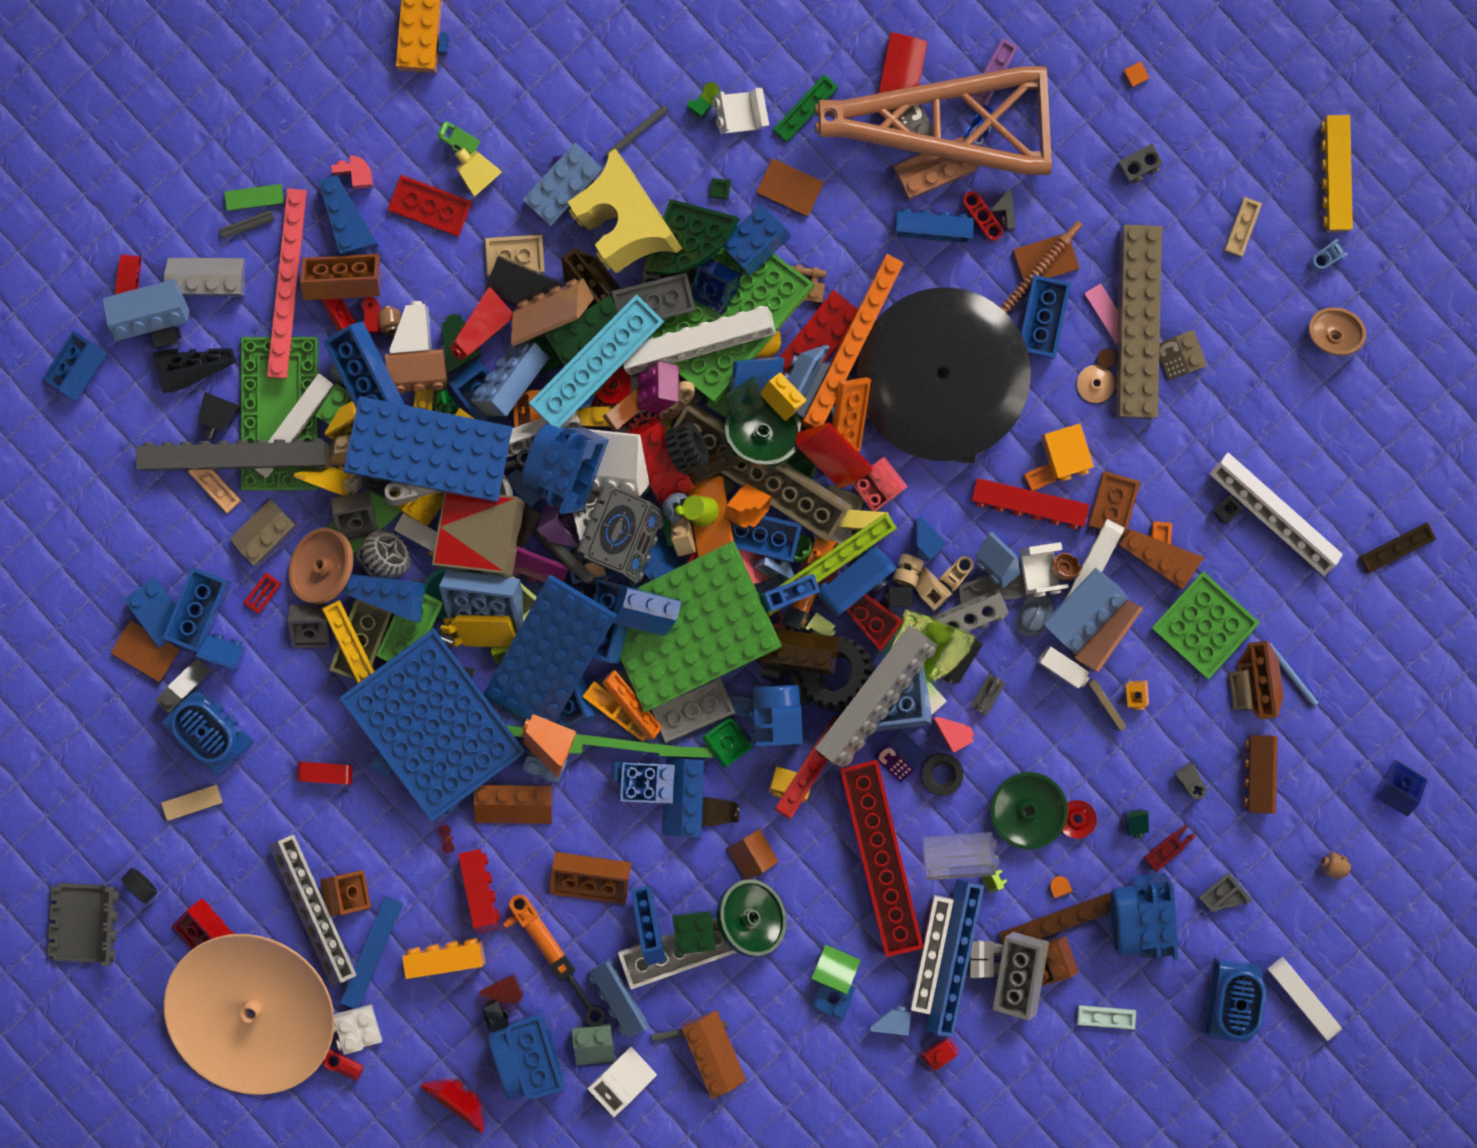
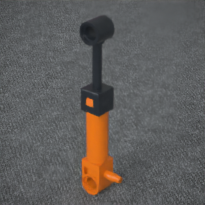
M818 537L807 563L811 565L837 547L839 543L833 540L827 542L823 538ZM816 594L793 602L792 606H788L782 620V624L788 626L787 631L798 630L804 632L811 616L808 613ZM763 666L761 678L780 685L786 676L787 669Z
M524 894L515 895L509 903V907L514 915L503 923L504 927L508 928L519 921L549 963V967L557 979L561 982L566 978L587 1009V1023L591 1026L601 1025L605 1019L604 1009L599 1005H593L572 975L576 971L575 966L551 935L529 898ZM516 899L524 901L525 906L523 909L515 907L514 902ZM598 1011L601 1014V1018L593 1020L590 1017V1013Z

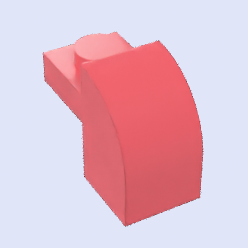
M350 156V163L338 161L336 165H331L334 176L351 174L354 189L374 187L372 171L362 158Z

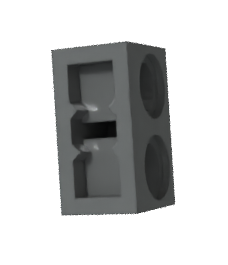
M1153 143L1120 160L1116 165L1127 184L1131 182L1136 184L1144 179L1143 176L1145 174L1153 175L1160 171L1159 167L1163 164V161ZM1145 157H1151L1154 160V164L1147 165L1144 160ZM1128 166H1135L1137 173L1130 174Z

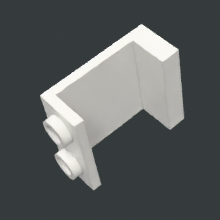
M755 88L751 92L727 95L724 92H720L714 96L713 107L716 110V124L720 134L762 130L769 126L762 88Z
M1061 542L1019 549L1026 595L1034 594V597L1045 596L1046 591H1050V595L1062 593L1061 589L1069 588L1068 584L1059 585V579L1052 571V562L1055 558L1054 551L1062 550Z

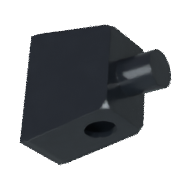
M204 392L198 419L199 423L206 425L203 437L214 440L217 430L226 433L241 410V406Z

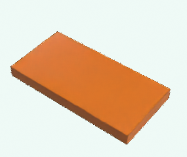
M867 377L838 383L832 426L858 452L861 450L871 379Z
M722 476L704 480L694 485L695 488L688 492V497L698 495L713 498L719 507V514L714 523L704 527L693 525L698 557L734 541L731 522L725 519L727 499Z

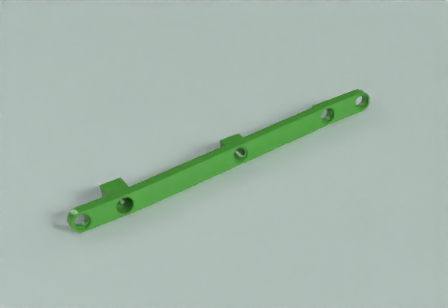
M506 725L513 736L524 737L522 736L523 727ZM583 734L575 735L569 752L583 753V744L653 752L659 753V756L716 758L708 747L672 746Z

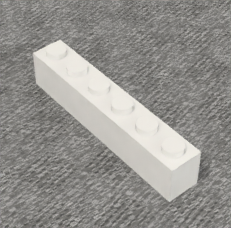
M933 895L910 1004L912 1011L926 1014L931 1012L953 905L952 898Z

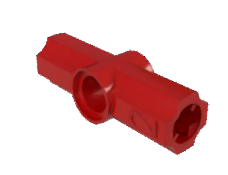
M329 1049L321 1063L328 1070H334L355 1081H358L364 1065L344 1056L341 1052H335ZM332 1056L337 1057V1059H338V1065H337V1066L332 1065V1063H331V1057H332Z

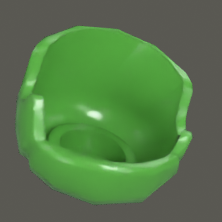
M800 535L794 562L803 563L808 560L814 546V541L811 537Z

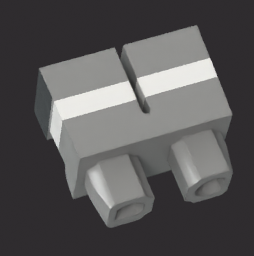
M973 940L970 954L971 959H969V977L984 978L998 975L1001 962H994V955H1002L1004 945L994 943L991 940Z

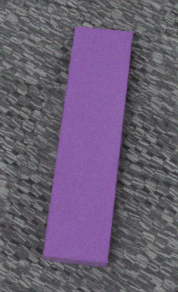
M1002 38L983 73L1007 69L1019 46ZM995 91L974 94L971 97L985 109Z

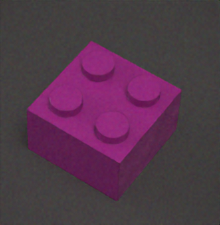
M658 361L639 373L637 380L639 384V394L637 397L639 410L659 414L679 402L677 365Z

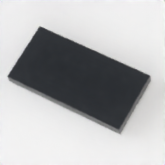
M498 255L485 291L491 287L500 298L517 305L526 299L528 302L533 300V297L540 293H544V295L550 293L549 291L556 286L564 287L566 283Z

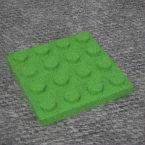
M1202 571L1151 629L1209 680L1260 622Z

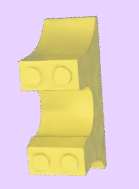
M616 149L609 152L608 161L600 176L587 189L568 201L571 207L569 209L570 214L581 227L584 225L588 231L601 226L611 218H618L616 227L595 244L598 249L596 254L608 270L612 268L615 273H618L645 255L661 251L677 253L682 250V247L645 190Z

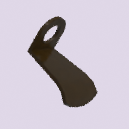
M703 796L702 827L739 822L740 810L737 802Z

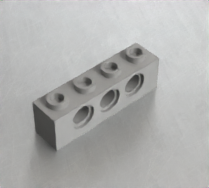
M998 588L929 617L928 621L937 642L947 643L957 635L964 636L976 627L983 628L988 625V622L1002 620L1009 612ZM984 607L992 608L989 613H982ZM972 614L974 618L971 621L964 620L965 616ZM949 622L956 623L954 628L946 627Z

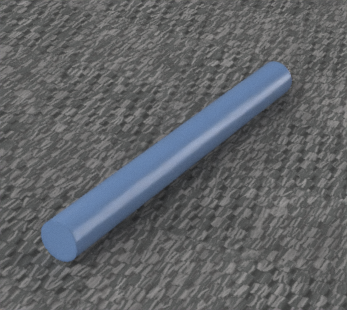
M1270 642L1279 659V666L1312 707L1317 705L1319 702Z

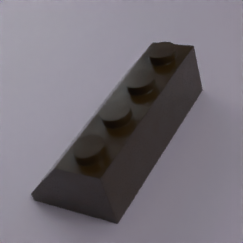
M774 629L782 647L754 660L759 666L834 675L840 637Z

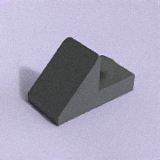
M1008 190L991 210L992 214L1004 213L1002 215V226H1006V231L1015 230L1012 190Z

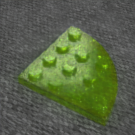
M905 609L902 616L903 622L898 628L893 646L909 625L919 630L938 645L935 648L936 652L924 662L926 682L929 683L940 679L954 670L969 653L976 636L912 610Z

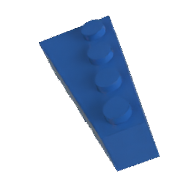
M335 175L318 180L340 255L348 256L378 247L377 241L338 176Z

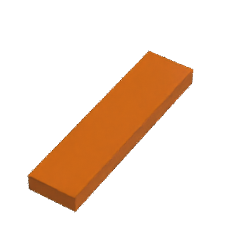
M615 670L611 671L602 684L649 741L653 740L662 729V726L649 711L644 712L638 697Z

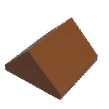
M760 828L727 847L745 880L765 872L779 862Z

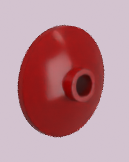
M619 367L596 393V396L608 404L619 403L630 393L631 379L629 374ZM613 383H617V387L615 389L611 388V385Z
M1082 800L1068 802L1067 821L1062 831L1071 838L1080 839L1087 837L1093 832L1097 824V815L1094 808ZM1075 816H1081L1082 821L1080 823H1077L1075 821Z

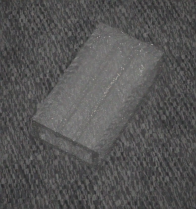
M992 832L923 837L926 880L996 875V868L999 867V857L995 856L994 851H997L996 839L993 840Z

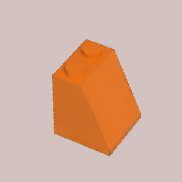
M533 714L531 720L527 719L522 732V736H524L523 743L555 776L559 777L573 745L576 731Z

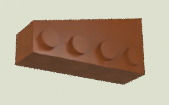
M1130 529L1124 532L1116 545L1179 589H1184L1205 558Z

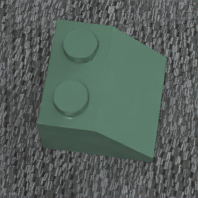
M603 1023L599 1026H575L572 1028L577 1066L615 1062L611 1023Z

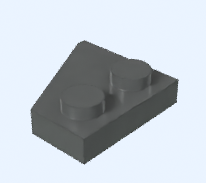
M1226 872L1198 896L1211 912L1252 902V899L1229 872Z

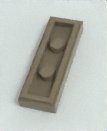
M1092 679L1087 682L1117 730L1122 731L1125 729V723L1097 681Z

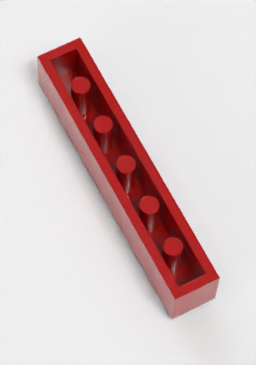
M980 478L975 480L971 502H975L974 506L986 508V505L993 506L994 511L1004 512L1005 510H1010L1012 515L1023 517V514L1031 515L1030 519L1042 521V518L1048 519L1050 524L1059 526L1061 523L1068 524V528L1079 530V527H1085L1090 505Z

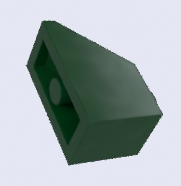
M1139 809L1124 812L1127 835H1133V838L1145 837L1144 833H1149L1148 810Z

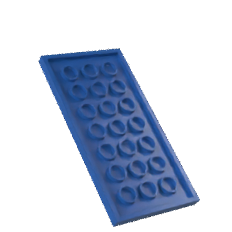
M359 396L344 473L498 503L513 427Z
M549 575L483 695L524 720H531L534 714L556 723L617 614L554 576Z

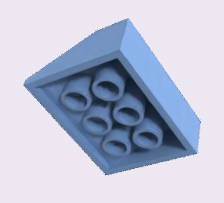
M446 570L439 587L447 618H455L456 615L510 616L516 633L518 632L523 623V591L520 579Z
M924 667L921 672L914 675L911 685L901 692L898 702L891 705L888 709V715L878 722L875 732L932 725L931 704ZM848 673V680H850L852 673Z

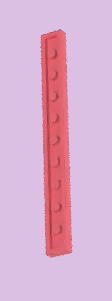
M287 188L268 378L288 379L307 190Z

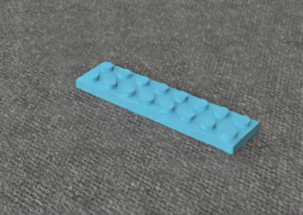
M636 294L528 404L547 423L561 427L664 321Z

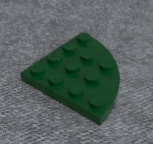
M670 199L663 220L682 247V250L677 253L661 251L649 254L644 271L663 275L676 274L702 265L725 246L733 235L740 219L737 216Z
M611 296L585 310L578 319L557 327L544 335L563 367L618 313ZM608 379L589 398L594 396L608 381Z

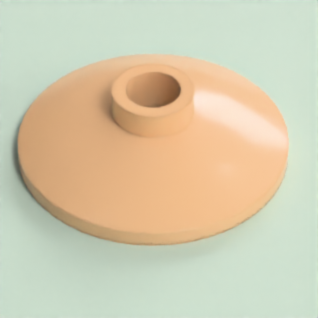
M1100 365L1086 367L1077 378V390L1080 396L1091 403H1100L1107 400L1115 388V380L1112 373ZM1094 380H1098L1100 382L1099 387H1095L1093 385Z

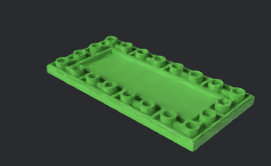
M241 337V440H246L248 443H255V440H267L268 443L319 374L318 337H292L288 379L267 377L271 337ZM319 408L296 439H304V442H311V439H319V418L315 416ZM319 467L274 468L267 478L255 469H241V490H319V486L293 477L294 473L318 469Z

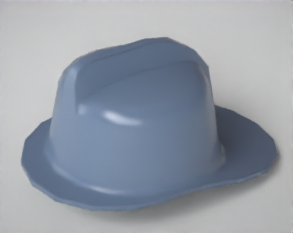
M1047 595L1031 596L1025 599L1016 618V627L1020 633L1028 637H1034L1042 633L1046 627L1043 623L1053 612L1051 599Z

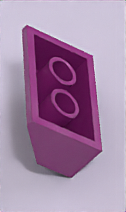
M516 546L514 575L520 576L521 573L528 576L527 580L538 583V580L546 582L549 575L562 582L564 581L569 570L568 566Z

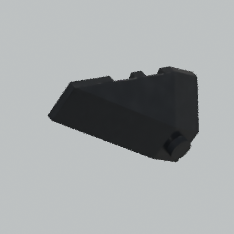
M211 348L206 352H197L196 349H190L189 352L169 349L153 353L163 393L182 390L236 363L232 348Z

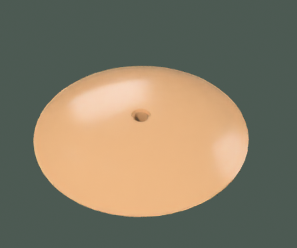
M231 934L201 943L180 960L173 970L165 990V1022L177 1051L189 1066L202 1077L231 1091L263 1095L292 1088L306 1080L318 1069L325 1059L333 1040L334 1010L323 980L301 955L291 948L266 937L250 934Z

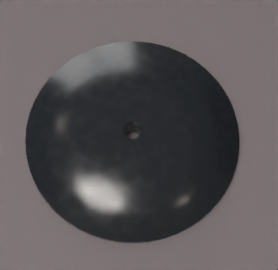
M940 287L910 294L895 302L879 316L861 348L857 366V379L865 377L871 379L866 414L877 431L886 440L900 450L919 458L934 461H951L968 458L985 451L1000 441L1010 431L1025 406L1030 388L1031 368L1028 350L1018 327L999 306L971 291ZM943 368L947 369L949 372L948 377L940 379L938 371Z

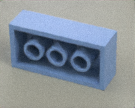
M574 143L522 200L552 226L570 207L568 201L584 191L604 168L580 145Z
M522 342L515 346L510 344L505 355L497 361L496 367L486 376L485 382L475 391L471 401L485 415L507 416L549 357L534 342Z

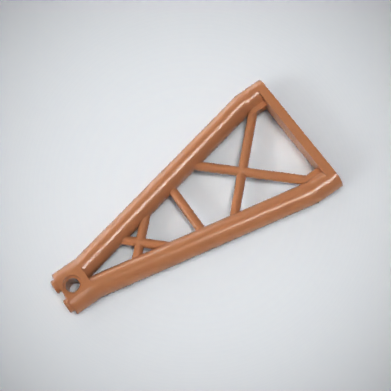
M1020 66L845 100H819L818 104H815V115H818V122H815V133H819V137L847 138L1024 175H1051L1052 157L1046 66ZM1020 86L991 115L970 96ZM1026 90H1037L1040 152L1030 151L997 121ZM960 97L985 121L963 143L941 138L940 101ZM932 103L934 137L913 133L897 119L911 106ZM879 113L886 120L879 126L847 118ZM829 116L833 121H827L824 117ZM992 126L1023 155L972 145V143Z

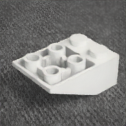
M630 1047L588 1086V1090L615 1117L657 1074Z

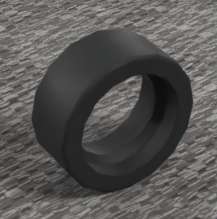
M130 868L121 877V881L126 888L144 903H148L158 893L156 887L149 879L135 868Z

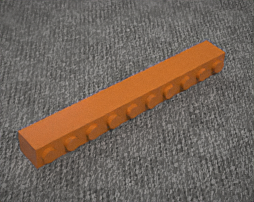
M888 254L881 260L801 421V426L810 429L825 423L836 401L838 383L846 381L904 264L902 261Z

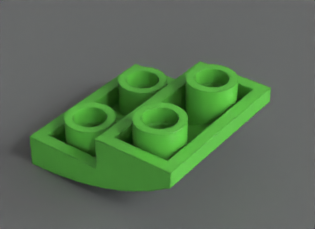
M825 944L811 980L847 995L861 960Z

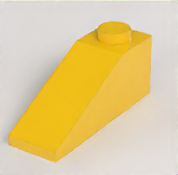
M339 465L338 469L329 466L294 473L293 477L345 496L349 495L356 476L344 473V467Z

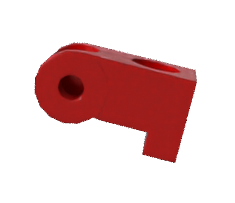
M367 297L362 302V309L365 311L364 324L369 334H381L378 325V313L381 311L380 303L374 297Z

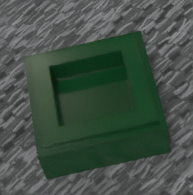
M712 178L710 198L729 200L731 180Z

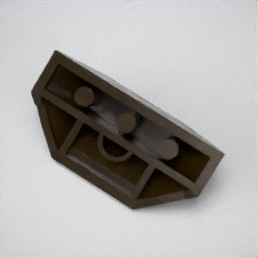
M574 248L561 258L564 281L567 283L572 279L578 281L584 278L594 297L586 309L611 296L614 302L612 291L619 290L620 287L597 257Z

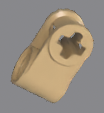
M966 556L960 557L944 572L939 580L944 581L951 587V591L954 592L973 569V561ZM963 559L968 560L970 563L969 569L965 571L959 567V563Z

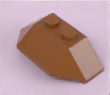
M1269 641L1249 643L1237 663L1238 671L1248 670L1253 704V708L1250 710L1258 719L1279 717L1284 697L1279 659Z

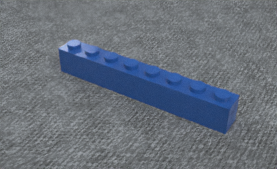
M956 879L952 898L953 905L936 988L925 1029L936 1035L954 1037L984 885Z

